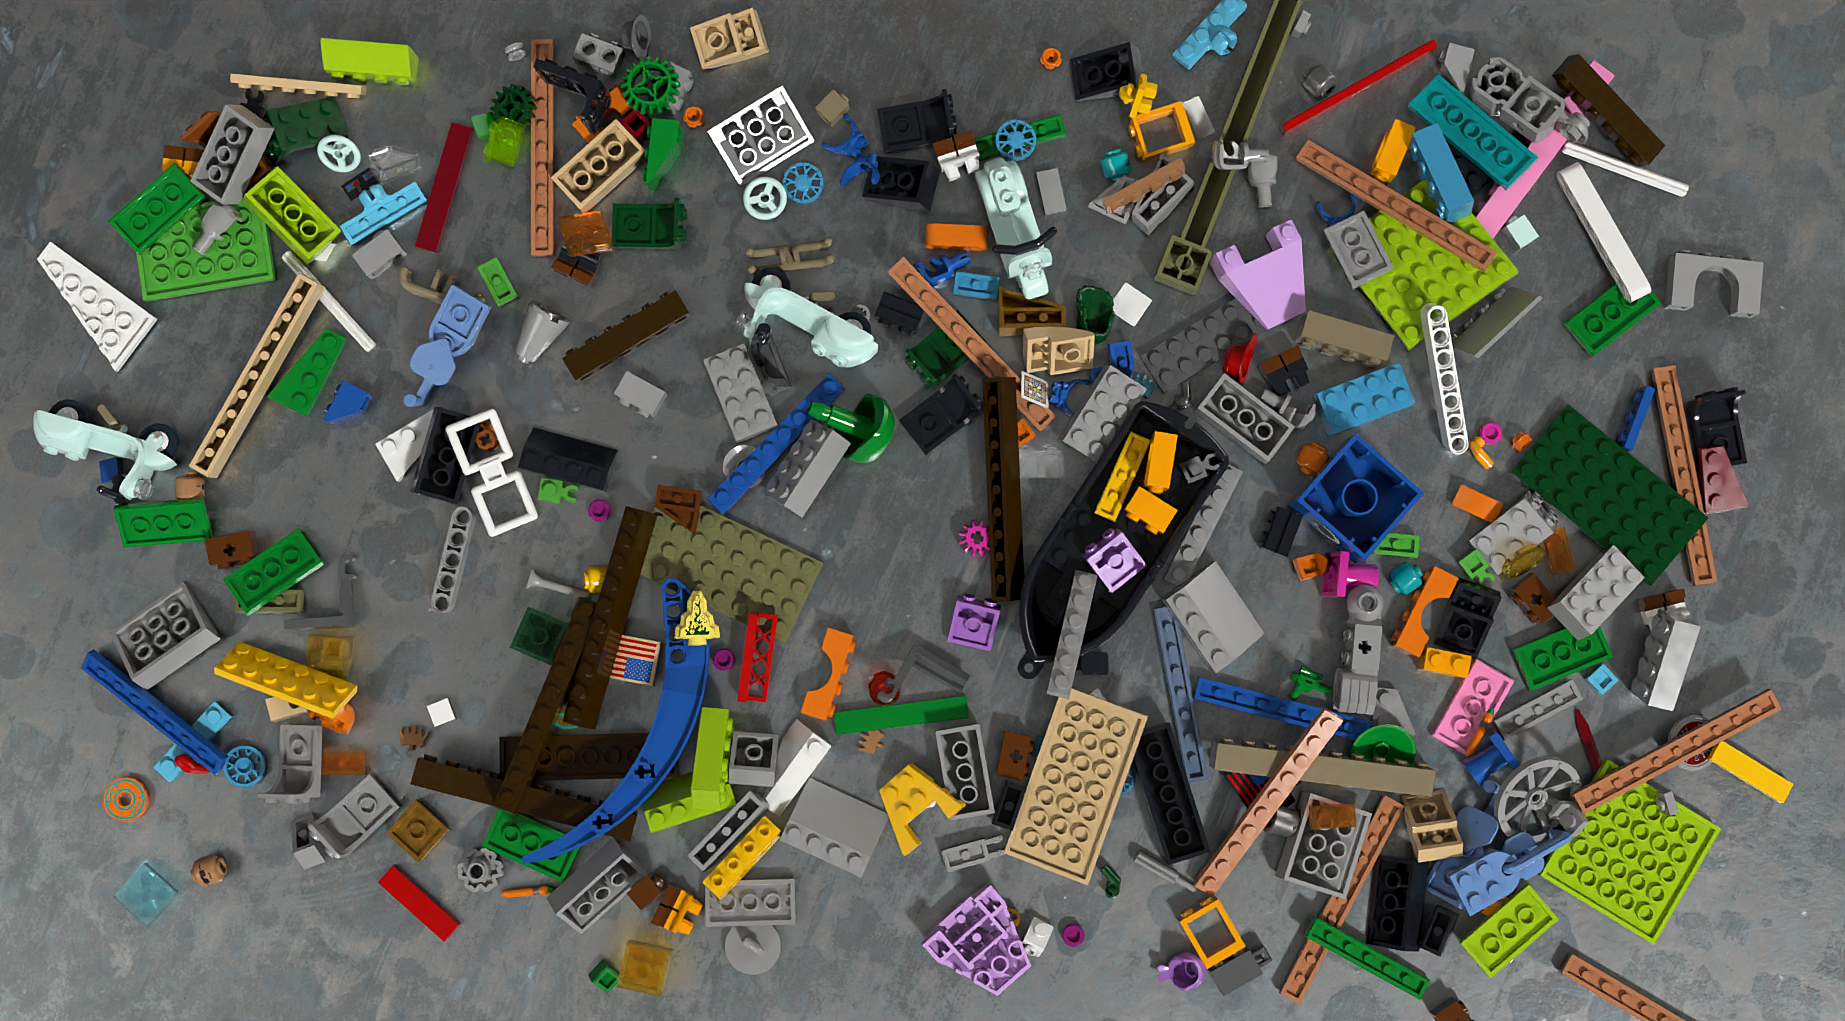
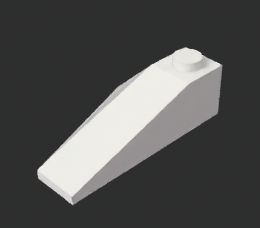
M798 719L795 720L782 739L777 755L774 787H767L763 797L770 805L767 809L778 817L781 816L832 746Z

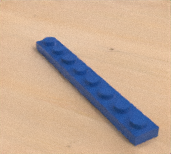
M829 373L707 500L724 515L801 436L804 427L810 420H816V418L807 413L809 403L812 401L825 403V405L830 406L845 390V387Z
M93 649L87 653L81 667L82 670L214 775L222 771L228 755L145 689L133 682L131 678Z
M1198 677L1193 698L1306 728L1321 710L1319 707ZM1332 711L1343 719V722L1333 735L1356 740L1359 735L1372 727L1373 721Z

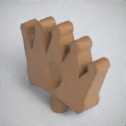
M415 725L412 727L411 732L408 726L405 727L404 734L402 729L398 730L400 744L402 746L410 745L409 751H413L414 745L422 748L429 735L428 732L422 735L423 728H419L417 733Z
M879 730L867 731L870 736L861 734V737L866 741L859 740V744H862L865 748L859 747L858 750L874 754L876 747L882 749L884 745L879 742L884 735Z

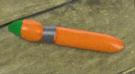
M1493 708L1488 709L1483 714L1482 721L1467 747V757L1475 753L1489 723L1493 720Z
M548 885L512 888L502 891L501 896L512 898L539 894L548 895L556 888Z

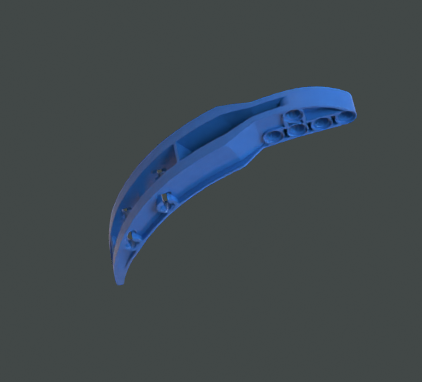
M670 578L662 584L666 646L665 674L655 719L637 759L617 788L598 809L561 838L523 856V863L536 862L572 851L602 836L620 824L655 792L684 750L694 728L704 697L709 665V639H707V645L691 646L688 645V639H672L669 636V631L680 624L681 615L687 611V602L692 594L677 579ZM668 584H675L678 587V592L674 595H669L665 588ZM670 606H677L680 609V614L677 617L668 615L667 610ZM675 650H680L684 658L679 662H675L671 659V653ZM650 765H655L654 774L656 778H651V773L644 774L642 779L639 775H635V771H638L640 766H643L644 770H651ZM608 814H613L611 826L609 823L602 824V828L598 829V826L593 824V821L597 820V816L600 815L601 819L605 820L609 819Z

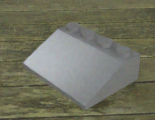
M778 81L703 126L740 187L814 142L813 137L783 85Z
M1511 287L1507 291L1504 288L1494 296L1496 301L1493 304H1485L1478 311L1480 316L1475 320L1470 318L1462 326L1464 330L1459 335L1455 332L1451 336L1455 362L1463 368L1478 359L1543 298L1538 294Z
M1216 561L1210 563L1161 598L1211 672L1217 673L1233 662L1265 634Z
M182 582L110 632L131 680L145 690L150 689L220 640L214 624L185 582Z
M809 777L780 841L862 878L889 816L882 810Z
M1302 791L1296 808L1300 815L1299 828L1293 837L1287 838L1275 876L1346 899L1372 813Z

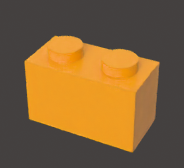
M1140 486L1124 509V511L1128 512L1126 516L1136 523L1139 520L1146 524L1145 528L1155 535L1158 532L1164 533L1178 511Z
M1425 647L1420 656L1418 670L1458 678H1468L1472 656Z

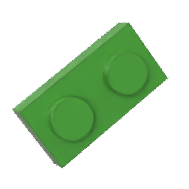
M497 257L477 267L499 307L519 297Z
M1389 533L1372 554L1418 558L1420 536Z

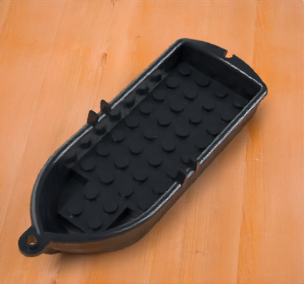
M1140 401L1134 405L1041 545L1026 572L1019 602L1020 630L1026 650L1017 666L1021 677L1033 679L1040 673L1045 664L1054 663L1075 571L1079 570L1097 575L1082 555L1090 543L1095 542L1097 544L1103 539V533L1111 528L1114 530L1118 528L1123 532L1147 566L1113 593L1108 590L1099 576H1097L1079 656L1096 649L1109 640L1132 614L1228 468V455L1214 437L1198 423L1195 422L1192 429L1185 428V422L1189 417L1176 410L1147 401ZM1130 431L1151 440V436L1155 431L1178 435L1169 489L1161 494L1151 493L1178 510L1162 534L1158 532L1155 535L1145 528V523L1140 520L1137 523L1126 516L1128 512L1124 511L1139 486L1143 488L1150 444L1115 522L1094 513ZM1216 451L1217 454L1211 458V461L1215 464L1222 462V465L1216 470L1209 469L1210 474L1189 484L1179 463L1198 454H1201L1203 459H1205L1210 452ZM1028 663L1033 666L1031 672L1025 671V665Z

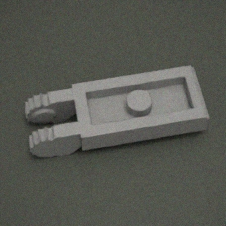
M1002 835L988 839L983 838L941 850L947 872L987 862L991 858L1004 855L1005 849L1001 848L988 853L986 845L1002 841Z

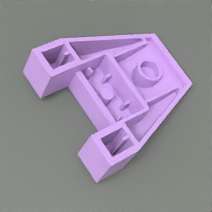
M1292 219L1273 227L1265 235L1273 251L1244 264L1236 246L1233 245L1215 253L1209 260L1219 282L1267 330L1306 312L1302 239Z

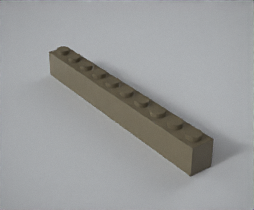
M1220 737V740L1213 739L1209 766L1219 771L1271 777L1293 748V745H1286V748L1277 747L1278 744L1264 742V745H1256V742L1243 739L1242 743L1234 742V739L1230 737ZM1330 750L1329 754L1320 752L1299 781L1432 797L1436 770L1429 767L1428 763L1416 761L1414 765L1407 764L1408 761L1403 759H1394V762H1390L1380 756H1372V759H1367L1362 754L1351 753V756H1343L1342 752Z

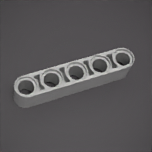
M460 506L452 513L431 598V607L438 613H450L456 604L476 522L475 512L467 507ZM467 511L469 519L465 523H461L459 516L462 512ZM462 533L464 537L463 542L457 545L454 537L456 534ZM453 554L458 556V563L455 566L449 564V558ZM447 576H451L453 579V584L449 588L444 586V579ZM445 597L448 605L445 609H440L438 602L441 598Z

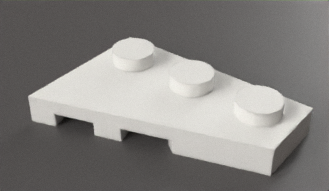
M433 410L375 444L397 482L402 480L405 473L419 459Z

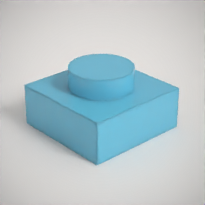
M1600 664L1585 678L1600 695H1604L1618 681L1616 676L1604 664Z

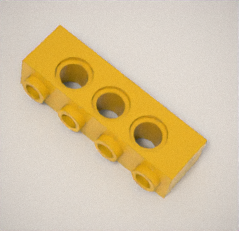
M764 816L702 883L721 901L782 836L781 830Z

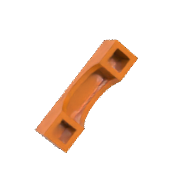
M1436 566L1425 569L1423 576H1421L1422 585L1413 592L1411 596L1413 602L1410 608H1406L1401 616L1403 622L1400 628H1396L1391 636V640H1393L1391 646L1414 658H1420L1429 639L1421 624L1422 611L1430 601L1436 598H1449L1459 579L1458 577Z
M831 628L827 629L821 649L831 660L832 674L829 681L822 688L807 691L800 713L827 721L828 717H833L836 705L832 703L835 695H840L843 686L839 681L842 674L846 675L850 664L846 659L848 653L853 654L857 642L853 640V635Z

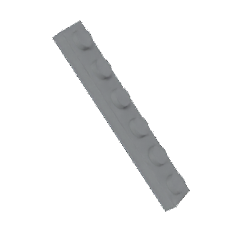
M1228 465V468L1193 519L1163 580L1178 587L1190 578L1243 471Z
M1079 570L1075 571L1046 694L1065 699L1070 697L1098 575Z

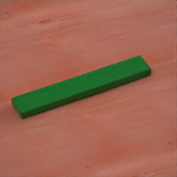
M1061 114L1028 123L1035 131L1036 145L1067 135ZM1017 126L1016 131L1022 132L1024 126ZM1009 128L1006 131L1010 134L1013 132V129ZM997 132L975 138L977 151L980 155L979 161L1001 155L995 143ZM1030 132L1023 134L1025 139L1032 138ZM999 135V141H1007L1008 136ZM1024 142V145L1022 147L1027 148L1031 145ZM1007 144L1002 150L1008 153L1011 148Z
M966 696L834 713L836 735L969 718Z
M1313 916L1303 935L1419 1000L1422 998L1430 982L1428 978Z

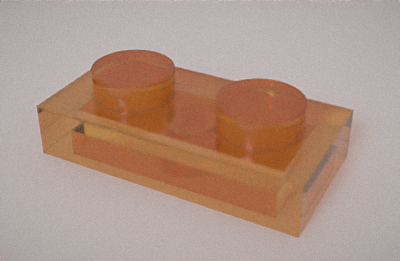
M1565 527L1555 529L1553 534L1543 540L1552 575L1576 570Z
M322 752L321 775H367V752Z
M1343 803L1309 806L1310 828L1356 827L1355 804Z

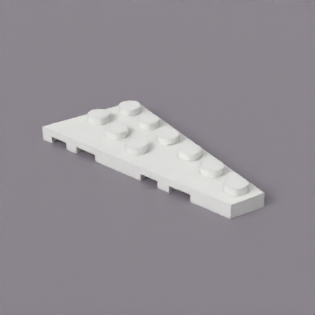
M49 242L37 260L50 279L59 288L60 293L72 307L71 309L89 335L96 341L103 355L110 361V365L118 372L157 321V318L57 245Z

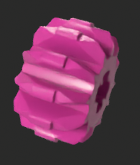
M971 520L972 528L970 529L968 525L964 524L963 528L967 533L959 532L958 534L961 537H966V539L959 541V545L967 543L963 551L967 552L969 548H972L971 556L974 557L975 551L978 550L981 557L984 555L982 548L990 552V547L987 545L989 543V533H987L989 524L982 528L983 520L979 521L978 526L975 525L974 520ZM975 532L980 533V537L983 538L982 542H978L979 544H975L974 539L971 538L972 534H976Z

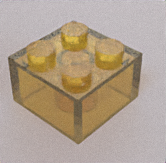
M630 939L626 944L617 987L661 997L665 991L674 949Z

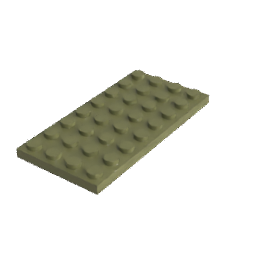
M701 505L696 534L690 532L654 507L652 514L658 516L640 575L661 585L667 579H677L691 592L701 591L708 607L748 625L749 613L752 611L777 614L779 616L776 639L786 643L824 563ZM668 584L666 586L678 592V587L675 584ZM760 617L759 626L764 633L772 628L773 619Z

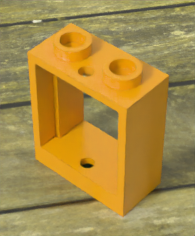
M1182 101L1151 110L1149 115L1144 113L1138 114L1136 118L1131 117L1130 124H1128L1131 137L1135 136L1137 142L1135 145L1138 158H1142L1143 163L1160 158L1162 153L1166 156L1192 148L1195 144ZM1173 114L1182 142L1148 153L1139 125Z
M1397 119L1393 121L1385 132L1368 173L1370 177L1385 185L1392 181L1397 175L1411 141L1412 133H1414L1416 127Z
M1157 431L1152 434L1143 488H1148V492L1161 494L1169 489L1178 435Z
M1211 896L1199 902L1201 906L1196 909L1188 908L1180 913L1181 917L1177 919L1206 969L1246 947L1219 899L1216 897L1212 899ZM1216 907L1234 939L1205 955L1188 923Z

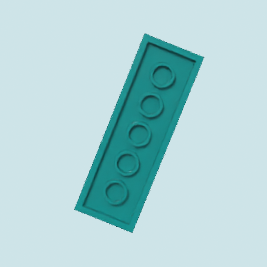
M1439 74L1408 104V108L1429 126L1438 123L1444 138L1506 191L1538 159L1533 152Z

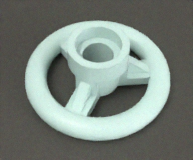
M328 135L318 143V156L328 168L337 172H350L358 167L361 160L360 151L350 139L340 135ZM335 141L333 145H327V143ZM324 151L332 154L337 159L338 165L332 163L325 156ZM352 151L354 160L351 164L346 165L345 158Z
M759 177L747 185L743 194V202L746 210L753 217L769 220L777 217L784 210L787 194L785 188L778 180L771 177ZM767 183L764 192H761L758 196L750 197V193L755 186ZM773 186L780 193L778 207L775 206L774 196L771 194ZM768 196L769 200L767 202H762V197ZM756 203H758V206H759L761 209H763V210H768V209H770L771 212H770V213H760V212L756 211V210L752 207L751 204H756Z

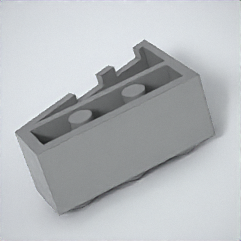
M1162 153L1153 172L1172 161ZM1183 173V176L1178 180H1170L1164 183L1163 187L1158 191H1150L1144 194V197L1137 202L1132 212V221L1149 236L1194 190V181L1187 174Z

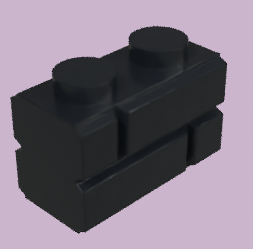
M884 291L875 313V319L878 320V324L890 328V325L899 328V332L910 335L911 333H917L924 311L916 303Z
M1276 507L1274 511L1270 510L1266 519L1269 526L1267 531H1262L1258 543H1261L1260 549L1281 558H1287L1303 516L1281 507Z
M1088 652L1079 656L1076 671L1080 675H1107L1109 673L1107 652Z
M1007 780L1004 781L991 824L1013 831L1027 790L1026 787Z
M1436 905L1433 917L1429 921L1419 947L1437 956H1443L1460 914L1441 905Z

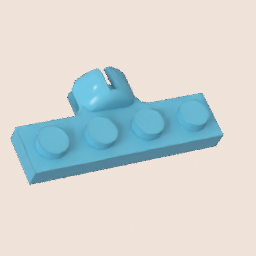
M1222 0L1172 54L1173 59L1190 70L1208 50H1214L1219 55L1230 53L1226 47L1228 46L1231 49L1235 47L1237 35L1229 27L1246 10L1247 3L1243 0Z
M416 181L393 195H388L381 185L375 184L369 187L375 199H373L368 190L362 191L359 194V200L364 206V211L339 227L349 243L354 245L428 200Z

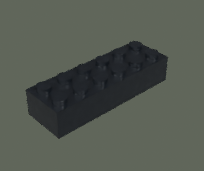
M1170 722L1144 729L1133 758V763L1165 864L1171 865L1210 853L1211 851Z

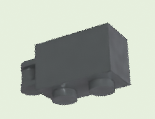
M1261 946L1252 952L1246 947L1232 954L1229 958L1213 965L1208 971L1221 994L1225 996L1262 975L1263 973L1260 968L1270 963L1272 958L1265 946ZM1260 955L1262 961L1257 963L1254 957Z

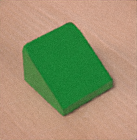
M493 112L470 117L477 137L480 140L500 133L499 127L495 125L496 120L491 118Z
M604 959L588 975L591 982L607 994L623 978Z

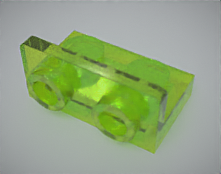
M503 116L492 122L488 130L490 139L484 148V154H486L485 162L490 163L492 160H496L514 167L517 164L526 125Z

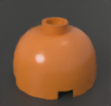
M349 703L333 719L311 710L308 713L312 720L315 721L318 718L322 722V726L341 734L344 731L346 734H349L355 721V711Z

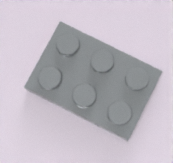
M1364 211L1324 229V234L1352 289L1393 270L1394 267Z

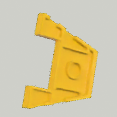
M913 763L907 765L879 790L904 856L921 844V841L908 823L934 801L937 802L948 819L966 806L962 800L955 799L946 788L942 789L933 782V778Z

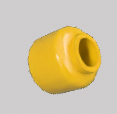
M608 565L588 566L587 570L583 572L584 589H588L591 594H600Z

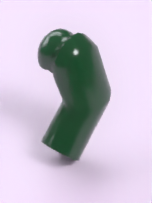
M1106 864L1100 869V872L1107 879L1105 895L1108 898H1115L1120 892L1121 878Z

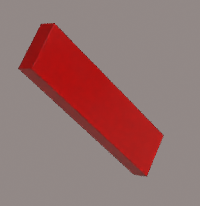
M395 865L378 881L386 891L443 942L460 925L458 921Z

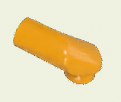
M1476 436L1474 440L1470 441L1469 447L1476 460L1484 469H1488L1494 462L1481 448L1485 445V441L1481 437Z

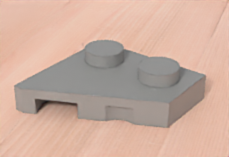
M1123 175L1090 202L1088 207L1127 224L1136 202L1133 203L1131 201L1124 205L1125 207L1117 213L1111 212L1107 215L1103 208L1102 200L1138 180L1128 175Z
M1377 688L1376 706L1374 714L1371 715L1372 727L1384 724L1396 725L1405 729L1410 735L1415 736V731L1398 690Z

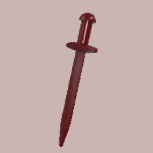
M1576 709L1578 730L1594 775H1596L1602 761L1590 727L1581 711Z

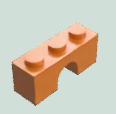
M616 84L608 90L612 101L609 109L605 110L603 118L608 113H617L624 119L633 111V105L628 106L626 103L628 98H624L622 95L625 90L621 89V84ZM581 112L575 117V122L572 125L585 142L589 144L604 130V127L602 126L597 130L595 135L589 133L581 121L583 113Z

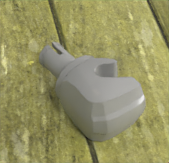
M1214 140L1212 145V162L1217 169L1240 170L1247 168L1249 162L1267 163L1269 157L1265 156L1269 155L1268 148L1249 149L1247 142H1241L1238 146L1234 141H1229L1231 151L1228 154L1224 150L1223 141Z
M1269 152V155H1265L1269 157L1267 163H1248V180L1250 186L1257 188L1258 207L1272 206L1270 187L1276 184L1275 175L1278 164L1276 153Z
M220 202L214 203L202 219L200 227L203 228L204 232L192 248L205 255L215 240L223 241L225 239L221 233L226 231L234 221L243 222L240 212L230 205H223Z
M1266 388L1260 401L1277 409L1276 412L1295 426V429L1303 430L1314 420L1316 415L1315 404L1311 405L1301 400L1291 399L1292 395L1289 393L1286 397L1282 398Z

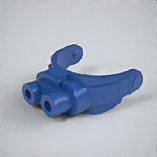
M844 114L845 120L852 123V133L849 139L838 146H831L822 142V147L836 154L858 157L861 152L860 149L867 146L868 140L859 132L857 125L850 116Z
M870 153L869 156L860 154L857 160L843 172L840 185L845 187L847 181H850L854 176L864 171H873L871 181L873 185L877 184L880 178L877 169V154Z
M1350 193L1352 210L1342 217L1328 215L1323 210L1320 201H1317L1315 205L1322 219L1329 223L1331 227L1354 215L1357 204L1355 195Z
M1089 380L1053 381L1051 384L1053 392L1049 395L1048 402L1054 403L1066 415L1072 417L1074 413L1070 410L1067 403L1068 391L1076 383L1090 385L1091 382Z

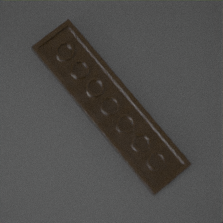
M649 733L551 735L532 781L624 779L637 759ZM522 736L499 737L500 773L504 774L503 778H505ZM679 759L666 777H679ZM650 765L651 770H644L643 766H640L639 770L635 771V775L637 774L640 778H644V774L651 773V778H656L654 774L655 765Z

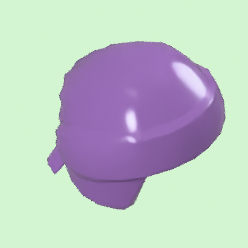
M1180 952L1166 966H1157V970L1160 972L1158 975L1159 982L1170 979L1172 984L1181 991L1192 990L1198 987L1205 977L1203 961L1199 956L1191 952Z

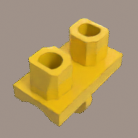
M1145 74L1140 75L1136 88L1131 83L1120 88L1119 97L1123 100V103L1128 104L1131 102L1132 108L1129 117L1136 118L1137 112L1148 115L1150 113L1152 100L1143 97L1154 99L1157 92V84L1146 82L1147 75Z

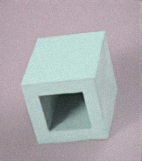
M1525 214L1520 218H1517L1516 215L1505 222L1506 227L1501 230L1514 252L1539 237Z

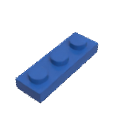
M1650 386L1642 387L1635 392L1633 409L1629 410L1625 418V422H1627L1626 428L1621 431L1618 437L1619 446L1627 452L1632 451L1653 397L1655 388Z

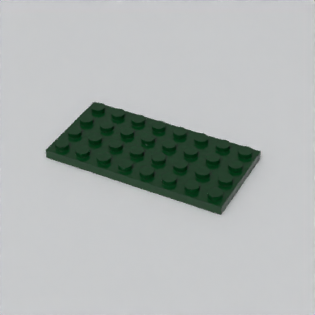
M1567 405L1510 472L1533 492L1536 491L1545 502L1603 549L1615 545L1645 577L1642 581L1649 586H1652L1708 519L1704 513L1570 405Z

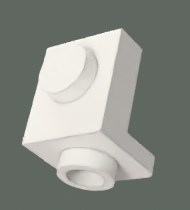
M1033 917L1021 941L1026 954L1039 957L1045 949L1054 927Z

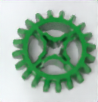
M648 55L647 61L644 62L643 58L640 57V64L637 65L632 61L633 69H625L629 76H622V80L626 82L621 84V89L625 90L622 95L624 98H628L626 103L628 106L633 105L634 111L641 108V114L643 115L646 114L647 110H649L651 116L654 115V110H658V113L662 114L661 108L665 106L669 110L670 106L668 103H676V99L673 96L680 95V92L676 89L681 87L680 82L676 81L679 79V75L674 73V66L668 67L669 63L667 60L661 63L660 57L657 56L653 62L652 57ZM650 70L659 71V72L663 73L665 76H663V77H661V76H656V77H655V76H652V75L649 73V71H650ZM643 74L642 81L636 84V87H634V83L638 76ZM647 78H649L650 81L653 83L654 94L652 93L651 89L648 88L649 82ZM668 84L666 92L659 98V91ZM637 95H649L653 101L641 100Z

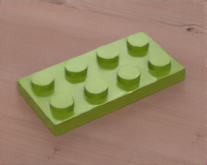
M1526 884L1459 943L1489 978H1492L1559 919L1533 888Z

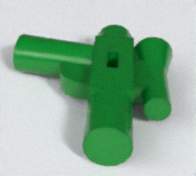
M1302 665L1299 673L1293 671L1290 679L1296 681L1297 684L1288 697L1296 701L1301 692L1309 693L1312 689L1329 695L1332 687L1316 680H1321L1323 675Z

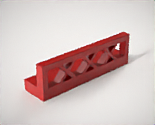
M758 611L749 613L738 702L746 703L748 700L767 702L779 616L777 614ZM760 617L773 619L772 628L766 633L759 626ZM771 632V636H770V639H769V638L767 637V634H769V633ZM764 637L769 644V650L762 655L756 646L757 642ZM761 659L766 666V672L758 676L754 670V664ZM757 681L763 687L762 696L750 695L751 686Z

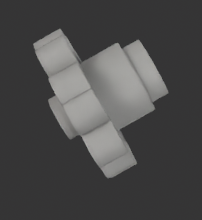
M472 848L463 854V862L457 865V876L459 879L464 880L465 889L473 893L480 890L488 892L499 884L498 878L504 874L503 862L496 860V852L487 848H482L481 850ZM479 866L483 869V874L478 872Z

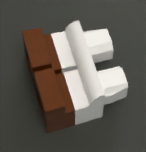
M973 131L954 136L953 141L952 138L933 143L932 149L942 173L945 172L949 181L960 178L958 167L965 165L968 175L975 174L980 170V155L977 151Z
M1676 589L1636 599L1644 625L1649 624L1650 630H1652V619L1657 614L1658 609L1684 616L1690 615L1684 601L1686 597L1685 590Z

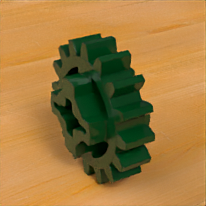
M510 84L509 88L503 86L502 93L496 91L498 98L491 100L495 103V106L490 107V110L495 112L491 118L496 120V126L501 127L502 130L507 132L510 130L513 133H517L518 129L524 131L525 124L531 126L529 119L536 117L532 114V111L537 110V107L532 105L536 99L531 97L532 92L523 86H516L514 84Z

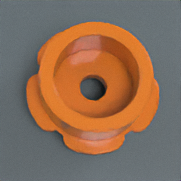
M1047 48L1043 51V55L1040 56V61L1045 65V68L1054 69V67H1058L1061 64V53L1057 49Z
M691 106L687 108L683 115L684 122H687V125L691 128H695L697 125L700 126L705 120L703 117L704 112L701 108Z
M1518 433L1512 439V448H1516L1519 452L1525 449L1532 442V439L1529 437L1530 433Z

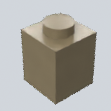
M833 89L815 107L816 114L832 128L850 110L849 99L842 92L837 93Z

